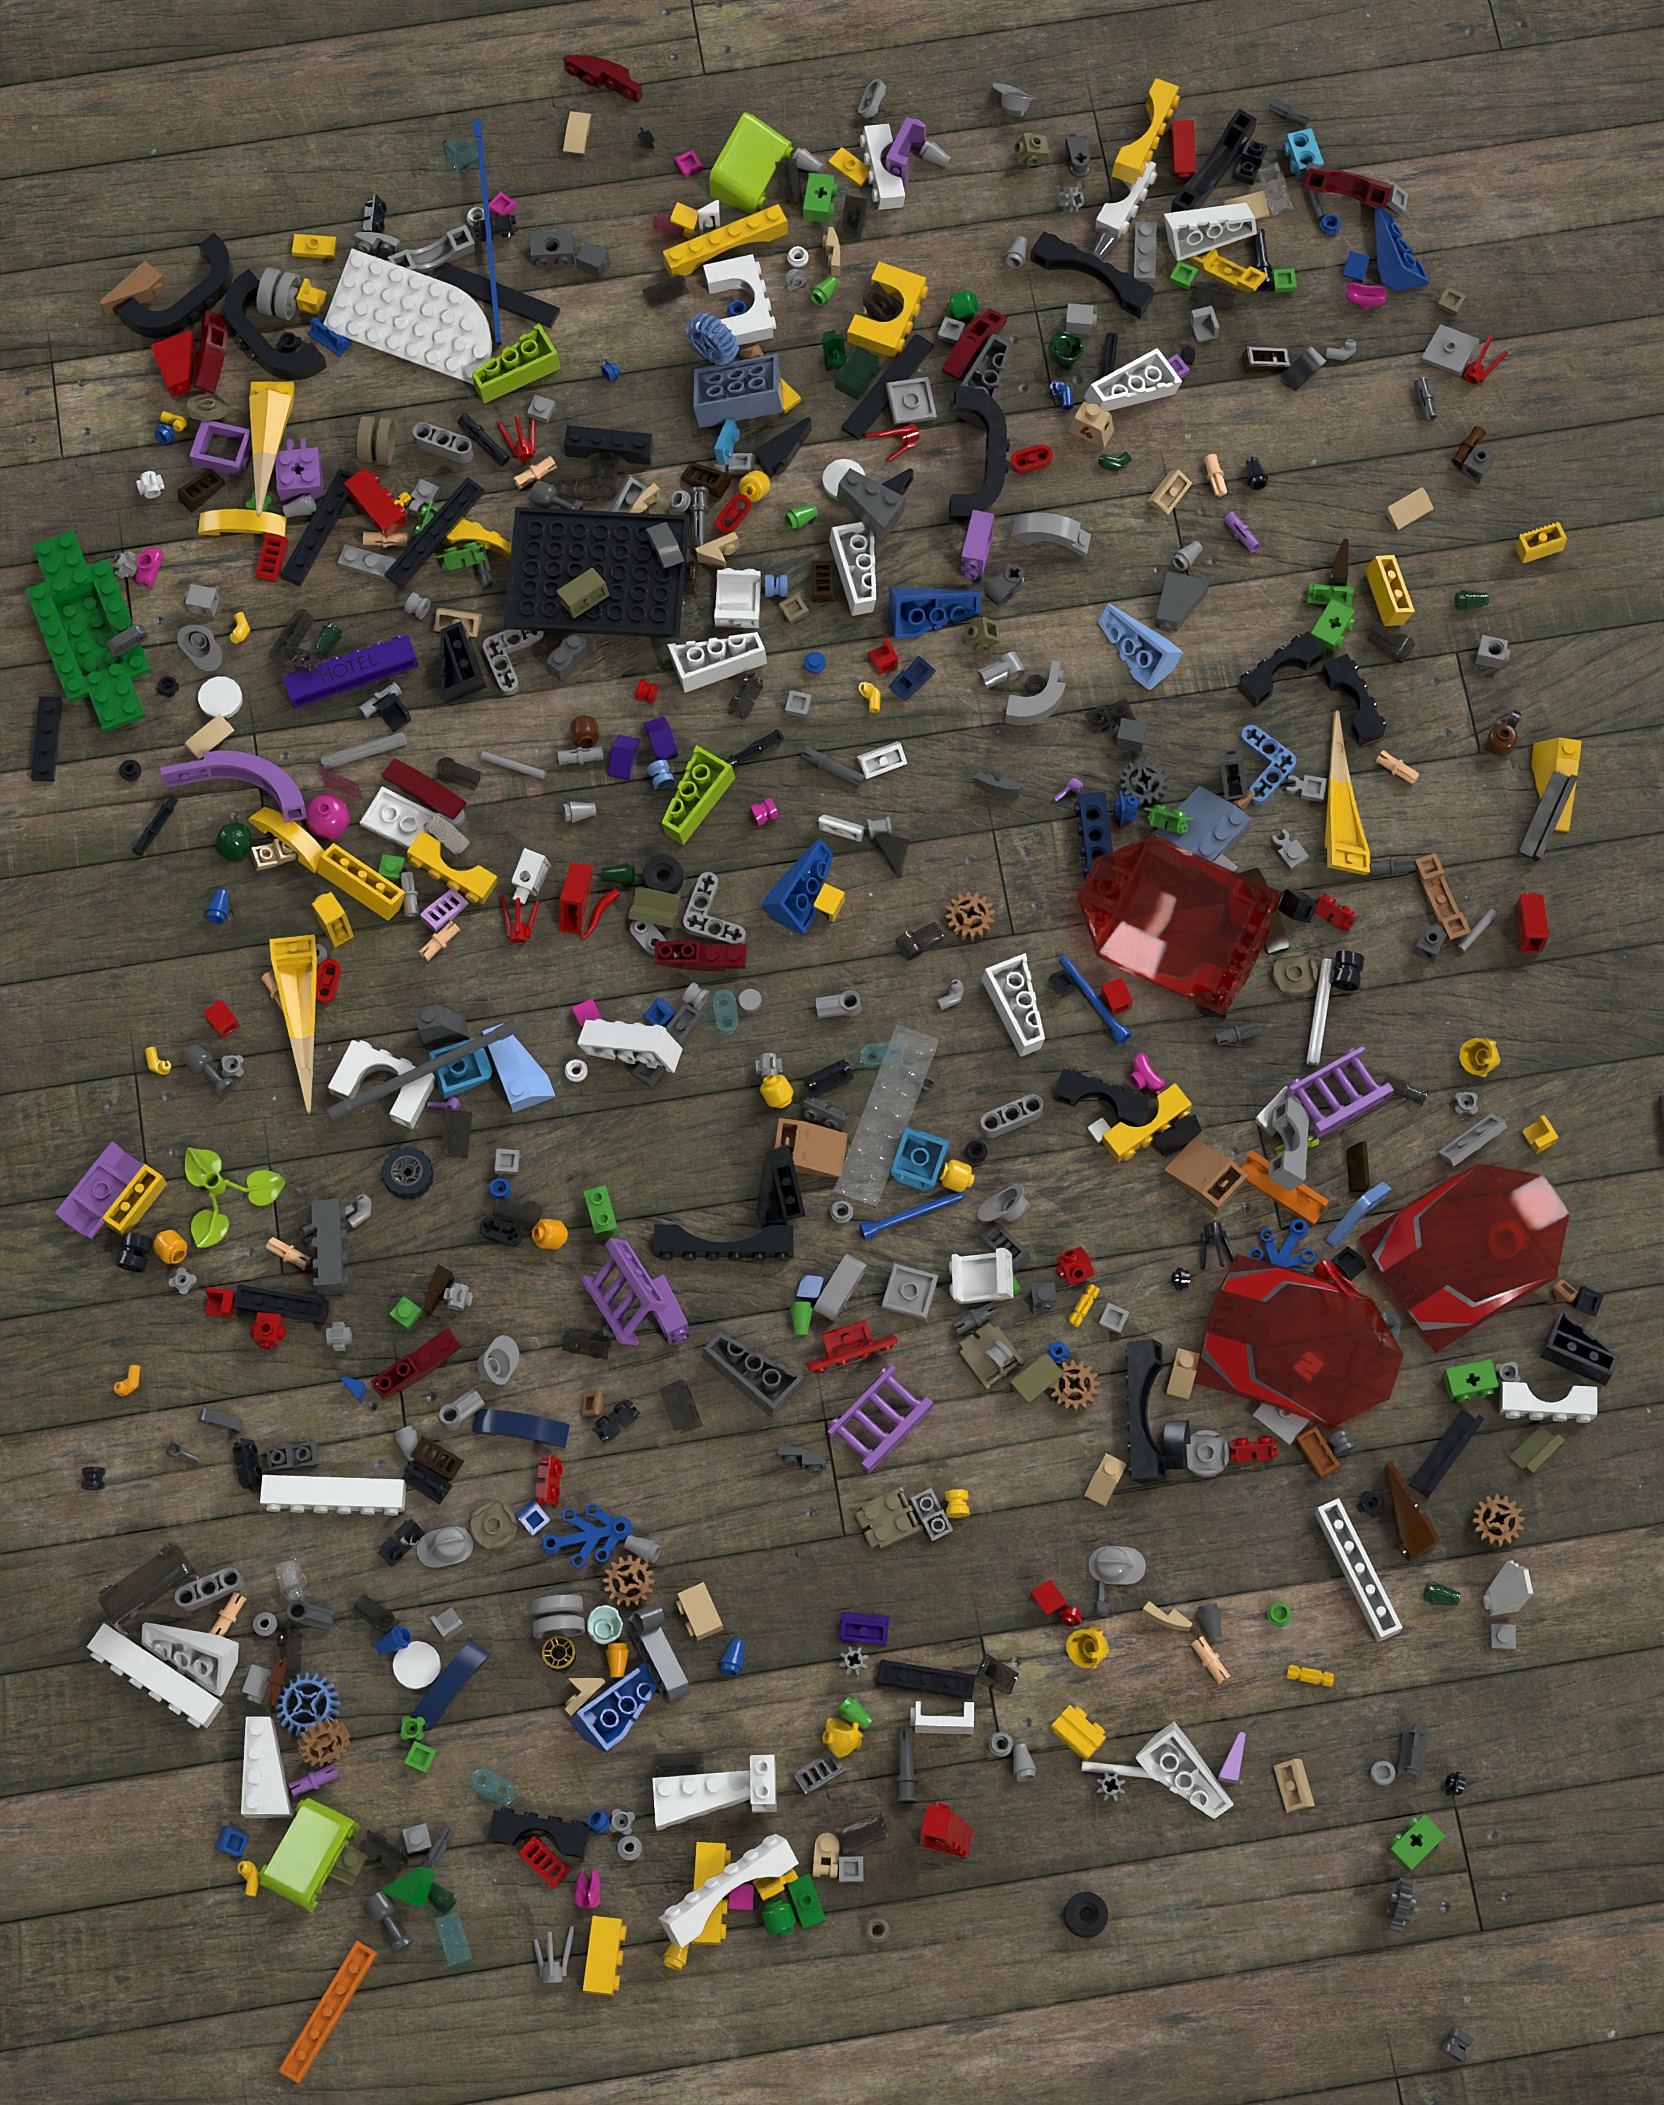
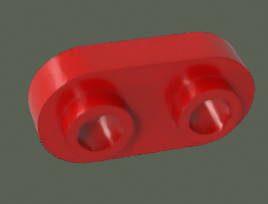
M1043 444L1016 451L1011 456V468L1019 474L1045 468L1051 464L1053 452L1049 446ZM1043 456L1045 459L1040 460L1038 457ZM1023 462L1025 465L1020 466L1018 463Z
M738 494L732 497L716 518L717 528L723 533H730L736 530L752 509L751 499L745 494ZM739 501L745 503L744 509L738 507ZM726 518L731 519L732 523L730 526L725 524Z
M333 959L322 961L317 970L316 1001L321 1004H328L336 997L342 971L339 963ZM329 970L334 971L332 975H327ZM323 991L329 992L327 996H322L321 993Z

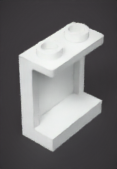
M731 568L717 570L715 627L759 628L760 571L754 569L739 571Z
M998 1248L996 1253L960 1257L957 1254H952V1261L949 1263V1271L953 1284H950V1294L959 1304L1013 1298L1012 1253L1006 1248Z
M916 1701V1708H911L910 1726H915V1733L973 1734L974 1702H964L963 1717L922 1716L921 1701Z
M774 1755L750 1756L752 1813L777 1812L776 1762Z

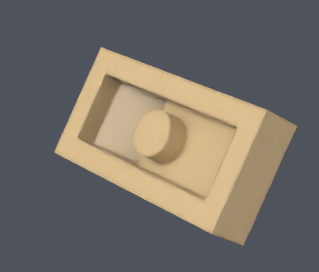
M730 533L695 548L697 561L721 570L725 569L726 561L723 555H730L739 549V540L736 533Z
M1178 1348L1166 1394L1189 1400L1201 1354Z
M1106 1453L1098 1470L1095 1471L1084 1496L1106 1507L1127 1464Z
M569 1678V1682L580 1694L578 1696L574 1694L566 1702V1713L573 1718L579 1710L589 1704L607 1686L605 1680L602 1678Z

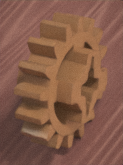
M967 892L966 897L958 894V901L952 899V907L947 906V913L949 914L946 915V921L950 922L948 928H955V936L961 933L962 940H965L966 936H970L971 941H974L975 935H978L980 939L983 938V931L989 933V926L994 925L992 918L995 917V911H990L992 903L986 904V896L979 899L978 892H976L974 897L971 896L970 892Z
M1074 1360L1071 1361L1070 1366L1063 1362L1061 1370L1063 1376L1049 1387V1390L1054 1391L1051 1394V1398H1058L1057 1406H1060L1062 1403L1065 1404V1411L1070 1406L1073 1407L1074 1412H1077L1078 1406L1086 1410L1087 1402L1091 1405L1094 1403L1092 1396L1098 1397L1099 1392L1095 1389L1100 1387V1382H1094L1098 1375L1097 1373H1090L1092 1370L1091 1366L1086 1369L1083 1368V1361L1080 1362L1079 1366L1075 1365ZM1069 1372H1078V1374H1070ZM1087 1379L1090 1384L1089 1392L1087 1391V1388L1084 1386V1383ZM1059 1381L1064 1385L1062 1393L1059 1390ZM1070 1384H1079L1078 1389L1076 1387L1070 1389ZM1070 1398H1079L1080 1400H1070Z
M1498 1494L1494 1496L1493 1500L1487 1496L1485 1504L1483 1502L1478 1503L1477 1506L1480 1510L1475 1509L1473 1511V1515L1477 1518L1471 1522L1474 1525H1478L1474 1533L1481 1532L1480 1540L1489 1539V1546L1494 1541L1497 1542L1498 1547L1502 1546L1503 1541L1510 1545L1512 1543L1511 1538L1517 1540L1519 1537L1517 1532H1522L1524 1529L1519 1524L1523 1523L1525 1518L1518 1516L1522 1509L1514 1508L1516 1501L1508 1503V1496H1505L1503 1500H1500ZM1498 1506L1507 1509V1511L1500 1509ZM1487 1510L1488 1519L1483 1522V1514ZM1495 1517L1497 1519H1504L1501 1524L1499 1522L1492 1523ZM1513 1520V1528L1509 1532L1508 1523Z
M631 1555L628 1556L627 1561L619 1557V1564L611 1562L612 1571L605 1570V1573L609 1576V1578L603 1579V1583L609 1585L604 1589L605 1593L612 1592L609 1599L610 1601L618 1599L617 1606L619 1607L623 1602L626 1603L629 1609L631 1603H635L639 1607V1600L642 1599L644 1602H647L646 1594H653V1590L649 1586L655 1585V1580L649 1578L654 1573L653 1571H646L649 1568V1564L641 1565L640 1557L636 1561L632 1560ZM630 1567L629 1570L620 1572L621 1569ZM639 1571L643 1573L645 1583L638 1579ZM632 1577L635 1584H629L627 1587L624 1580H629ZM613 1581L620 1584L619 1593L614 1589ZM634 1592L639 1593L635 1596L629 1597V1595Z
M326 1718L324 1723H320L317 1720L314 1727L308 1725L309 1731L301 1732L303 1739L297 1741L299 1744L298 1751L304 1762L309 1761L311 1766L318 1762L319 1766L322 1767L324 1762L327 1761L330 1765L333 1758L339 1760V1754L347 1752L345 1746L350 1745L348 1739L350 1734L343 1722L339 1723L337 1719H334L330 1723L329 1719Z

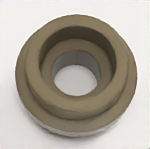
M873 1918L866 1924L865 1933L870 1941L881 1943L889 1936V1925L884 1919ZM875 1926H879L882 1928V1933L880 1935H875L873 1933V1928Z

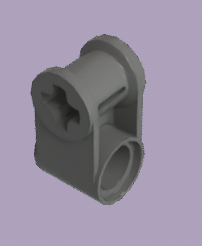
M1088 137L1066 138V153L1069 159L1071 174L1077 178L1085 177L1089 173L1090 162Z
M1016 564L1008 566L987 584L984 592L999 606H1003L1024 585V571L1022 567Z

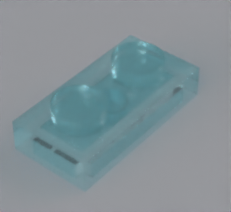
M457 1911L435 1919L449 1967L473 1960L459 1912Z

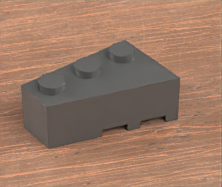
M849 468L838 484L837 499L854 516L857 515L864 522V526L867 529H871L882 543L903 515L906 498Z

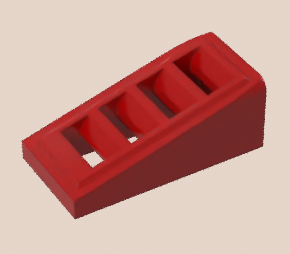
M266 533L255 575L257 579L277 583L289 547L286 537ZM269 552L278 553V556L271 555ZM266 560L276 562V564L266 563ZM266 568V569L274 570V572H273V573L265 572V571H263V569Z
M535 1836L518 1852V1855L553 1889L570 1873V1870ZM538 1846V1851L529 1858L527 1855ZM545 1853L547 1856L536 1865L534 1862ZM552 1860L554 1863L544 1873L542 1871L543 1867ZM557 1867L561 1868L552 1880L548 1877Z

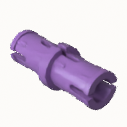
M1234 512L1229 513L1223 521L1233 531L1236 540H1240L1250 553L1255 552L1260 547V542L1252 535L1249 526L1244 525Z
M334 1763L319 1771L308 1772V1776L289 1783V1787L292 1789L291 1792L294 1798L312 1789H320L321 1785L339 1778V1774Z

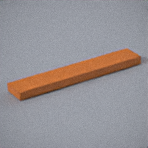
M356 1940L278 2072L298 2084L302 2082L377 1957V1952Z

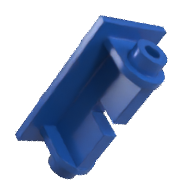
M313 318L310 321L312 328L307 334L340 357L353 343L352 340L347 339L344 335L339 336L334 331H329L328 327L324 325L323 319Z
M1120 790L1119 799H1115L1116 807H1114L1115 821L1119 820L1120 828H1122L1123 822L1136 819L1139 804L1136 796H1123L1122 790Z

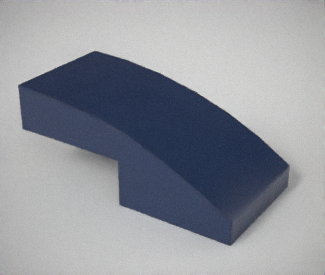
M918 656L905 671L902 670L888 687L906 701L930 679L936 670Z

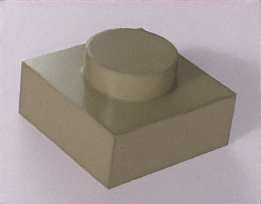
M1447 286L1437 307L1456 316L1466 299V295Z
M798 594L779 603V608L789 624L809 615V610Z

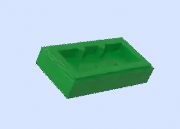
M810 1874L787 1883L803 1930L825 1922L826 1919Z

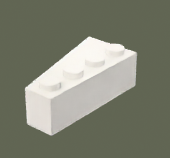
M1247 203L1164 214L1169 247L1177 261L1257 234L1255 217Z
M1157 348L1092 383L1084 398L1088 403L1097 404L1099 408L1110 411L1174 395L1180 387L1182 380Z
M864 522L832 527L829 542L851 614L854 616L873 612L876 602L874 532L871 529H867L864 526Z
M758 632L729 636L728 639L718 640L717 638H710L706 642L695 643V641H688L683 645L667 644L670 659L685 693L767 664L765 648Z
M1026 953L986 968L981 980L1020 1057L1041 1049L1045 1036L1040 1014L1036 1006V996L1031 984V974L1027 966Z
M596 1019L595 1021L586 1020L577 1043L588 1055L615 1060L617 1056L626 1063L635 1064V1061H640L647 1064V1067L654 1069L657 1068V1065L666 1067V1071L672 1073L675 1072L682 1052V1047L666 1031V1028L661 1025L645 1026L641 1023L626 1024L621 1021L613 1023L602 1019Z
M246 1717L241 1814L245 1818H294L280 1755L275 1722L271 1717Z
M750 1771L653 1778L657 1831L698 1816L709 1814L718 1809L750 1800Z

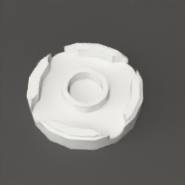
M840 459L827 466L823 473L822 482L824 490L830 497L838 500V484L849 468L865 476L864 470L858 463L848 459Z
M227 677L209 679L202 685L198 693V702L202 711L213 719L219 714L224 718L232 717L239 711L242 705L243 698L239 685Z
M420 1641L411 1642L407 1648L401 1649L396 1653L393 1662L394 1675L408 1689H425L440 1674V1657L429 1644Z

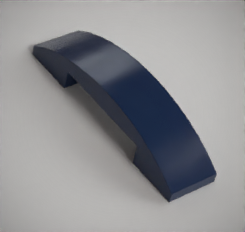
M479 1409L473 1432L491 1436H509L542 1442L544 1445L566 1448L570 1425L523 1413Z
M471 1640L441 1673L411 1717L415 1719L423 1717L425 1720L423 1726L431 1731L444 1715L448 1705L471 1676L478 1672L490 1654Z

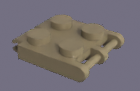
M990 1322L976 1331L979 1337L978 1340L971 1334L959 1342V1346L962 1349L960 1351L961 1357L986 1390L991 1388L990 1385L1001 1377H1007L1008 1372L1017 1366L1025 1364L998 1326L993 1328ZM996 1340L1006 1345L1013 1354L1010 1360L1004 1362L1001 1370L993 1366L984 1356V1352L990 1350Z
M903 1487L861 1505V1511L855 1513L862 1530L870 1527V1530L864 1532V1535L871 1549L877 1546L880 1547V1550L923 1530L922 1525L918 1524L913 1514V1506H909ZM898 1495L900 1496L905 1508H903L900 1499L898 1498ZM907 1514H909L910 1519L914 1525V1528L912 1527L910 1520L907 1517Z

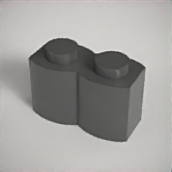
M569 633L563 639L561 647L555 649L548 658L549 674L561 682L568 679L572 675L575 666L583 662L588 655L587 639L579 633Z

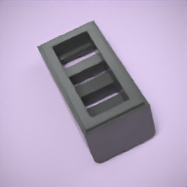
M998 1223L981 1238L994 1253L1006 1240L1008 1243L1002 1248H1006L1008 1251L1013 1247L1015 1248L1011 1252L1013 1273H1017L1031 1259L1029 1252ZM1001 1234L1002 1236L993 1244L991 1241Z
M830 1751L794 1773L793 1777L807 1797L845 1772L846 1768L841 1760ZM831 1758L837 1767L836 1771L832 1770L827 1762L828 1759ZM823 1764L829 1775L825 1776L819 1765ZM813 1769L816 1770L821 1780L817 1781L811 1772ZM805 1774L808 1775L813 1785L809 1786L803 1778Z

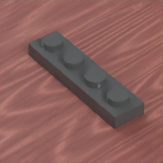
M684 1003L666 1027V1031L683 1047L704 1018L702 1012ZM640 1062L632 1074L634 1078L652 1088L666 1070V1067L657 1065V1068L654 1069Z

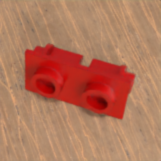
M1326 893L1323 896L1317 894L1320 900L1317 902L1314 913L1326 920L1331 913L1334 914L1331 923L1343 931L1347 930L1349 932L1353 926V923L1350 921L1358 919L1354 916L1355 911L1345 905L1342 908L1334 904L1336 899Z
M1259 1436L1257 1440L1248 1441V1438H1236L1234 1442H1228L1229 1447L1234 1449V1451H1230V1460L1235 1461V1463L1252 1461L1253 1452H1256L1257 1461L1273 1460L1274 1457H1278L1277 1448H1273V1446L1278 1445V1442L1272 1439L1271 1436Z
M552 1455L542 1457L541 1461H539L537 1478L545 1479V1483H537L535 1499L539 1505H546L547 1502L557 1507L561 1493L559 1485L563 1466L562 1460Z

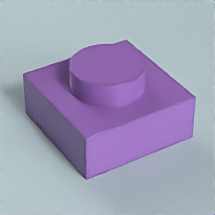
M1177 354L1167 360L1180 379L1189 374L1190 369Z

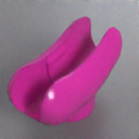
M1349 283L1345 297L1360 309L1366 310L1371 306H1382L1386 302L1387 289L1381 286Z
M148 547L138 556V567L135 577L136 583L139 586L142 585V582L148 588L155 584L164 557L162 550Z
M1137 1054L1132 1061L1134 1072L1130 1074L1133 1085L1138 1090L1145 1087L1152 1094L1163 1092L1165 1080L1153 1071L1146 1054Z
M595 1869L592 1870L591 1880L586 1878L583 1871L579 1873L574 1895V1902L578 1907L591 1909L598 1906L601 1902L599 1896L600 1876Z

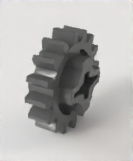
M1138 759L1137 765L1130 762L1129 770L1123 769L1122 774L1124 776L1120 777V783H1122L1120 790L1125 791L1124 796H1136L1139 800V807H1142L1143 803L1151 807V801L1158 804L1159 797H1165L1164 790L1168 788V783H1166L1168 776L1162 775L1164 773L1163 767L1157 769V762L1150 765L1149 759H1146L1145 764H1142L1140 759ZM1158 786L1157 790L1151 793L1152 789H1155Z
M1401 1877L1399 1883H1397V1888L1392 1887L1390 1889L1385 1907V1916L1389 1917V1930L1400 1933L1405 1921H1411L1416 1904V1894L1413 1893V1880Z

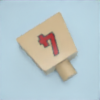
M1083 401L1068 432L1104 449L1114 432L1112 416L1109 412L1099 408L1097 404Z

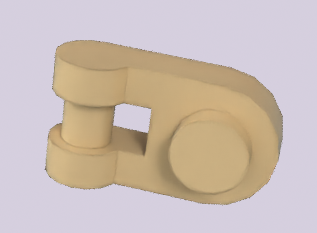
M823 1833L819 1835L815 1842L813 1876L820 1877V1874L830 1875V1878H837L839 1841L835 1835ZM821 1859H831V1865H821Z

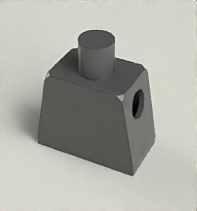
M1242 749L1220 751V769L1225 800L1247 797L1246 771ZM1234 779H1238V784L1233 785L1230 782Z

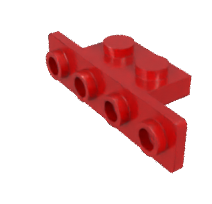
M862 1320L822 1333L821 1336L828 1356L806 1363L809 1371H814V1373L822 1372L829 1365L835 1363L837 1366L846 1364L850 1358L857 1356L858 1358H865L870 1356L872 1351L878 1349L880 1351L889 1350L894 1347L893 1344L898 1343V1340L892 1334L872 1341L867 1321Z

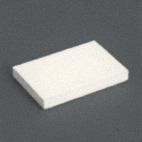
M381 787L361 819L360 826L409 849L421 830L429 835L432 833L440 820V815Z

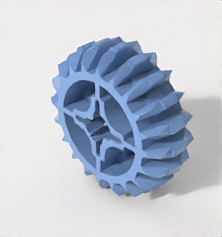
M700 312L689 320L685 328L686 337L689 338V343L693 345V348L704 359L707 358L711 363L714 362L716 365L724 366L736 357L739 343L736 340V336L731 333L732 330L728 329L726 324H723L720 319H716L714 315L710 316L708 313Z
M308 1672L305 1673L304 1680L297 1674L295 1676L296 1683L288 1679L287 1683L290 1687L288 1689L284 1686L281 1687V1691L285 1694L284 1696L279 1695L278 1700L282 1703L275 1706L276 1710H283L276 1715L278 1719H284L281 1722V1726L284 1728L290 1725L287 1730L290 1734L297 1729L296 1736L299 1738L301 1737V1732L309 1731L308 1725L316 1726L317 1720L320 1723H324V1720L328 1718L331 1723L334 1720L331 1718L332 1715L339 1716V1711L333 1709V1707L341 1706L340 1701L334 1700L339 1697V1693L337 1691L332 1692L335 1686L333 1683L327 1685L328 1679L326 1677L319 1681L320 1676L317 1673L314 1674L312 1680ZM315 1687L321 1691L306 1695L301 1689ZM295 1694L298 1704L293 1709L294 1712L290 1714L289 1705ZM326 1696L327 1705L325 1712L321 1716L318 1712V1706ZM301 1697H303L306 1701L311 1702L312 1710L315 1712L314 1714L310 1710H307L305 1708L304 1701L301 1699ZM304 1716H311L315 1722L302 1724L295 1720L297 1718L301 1719Z

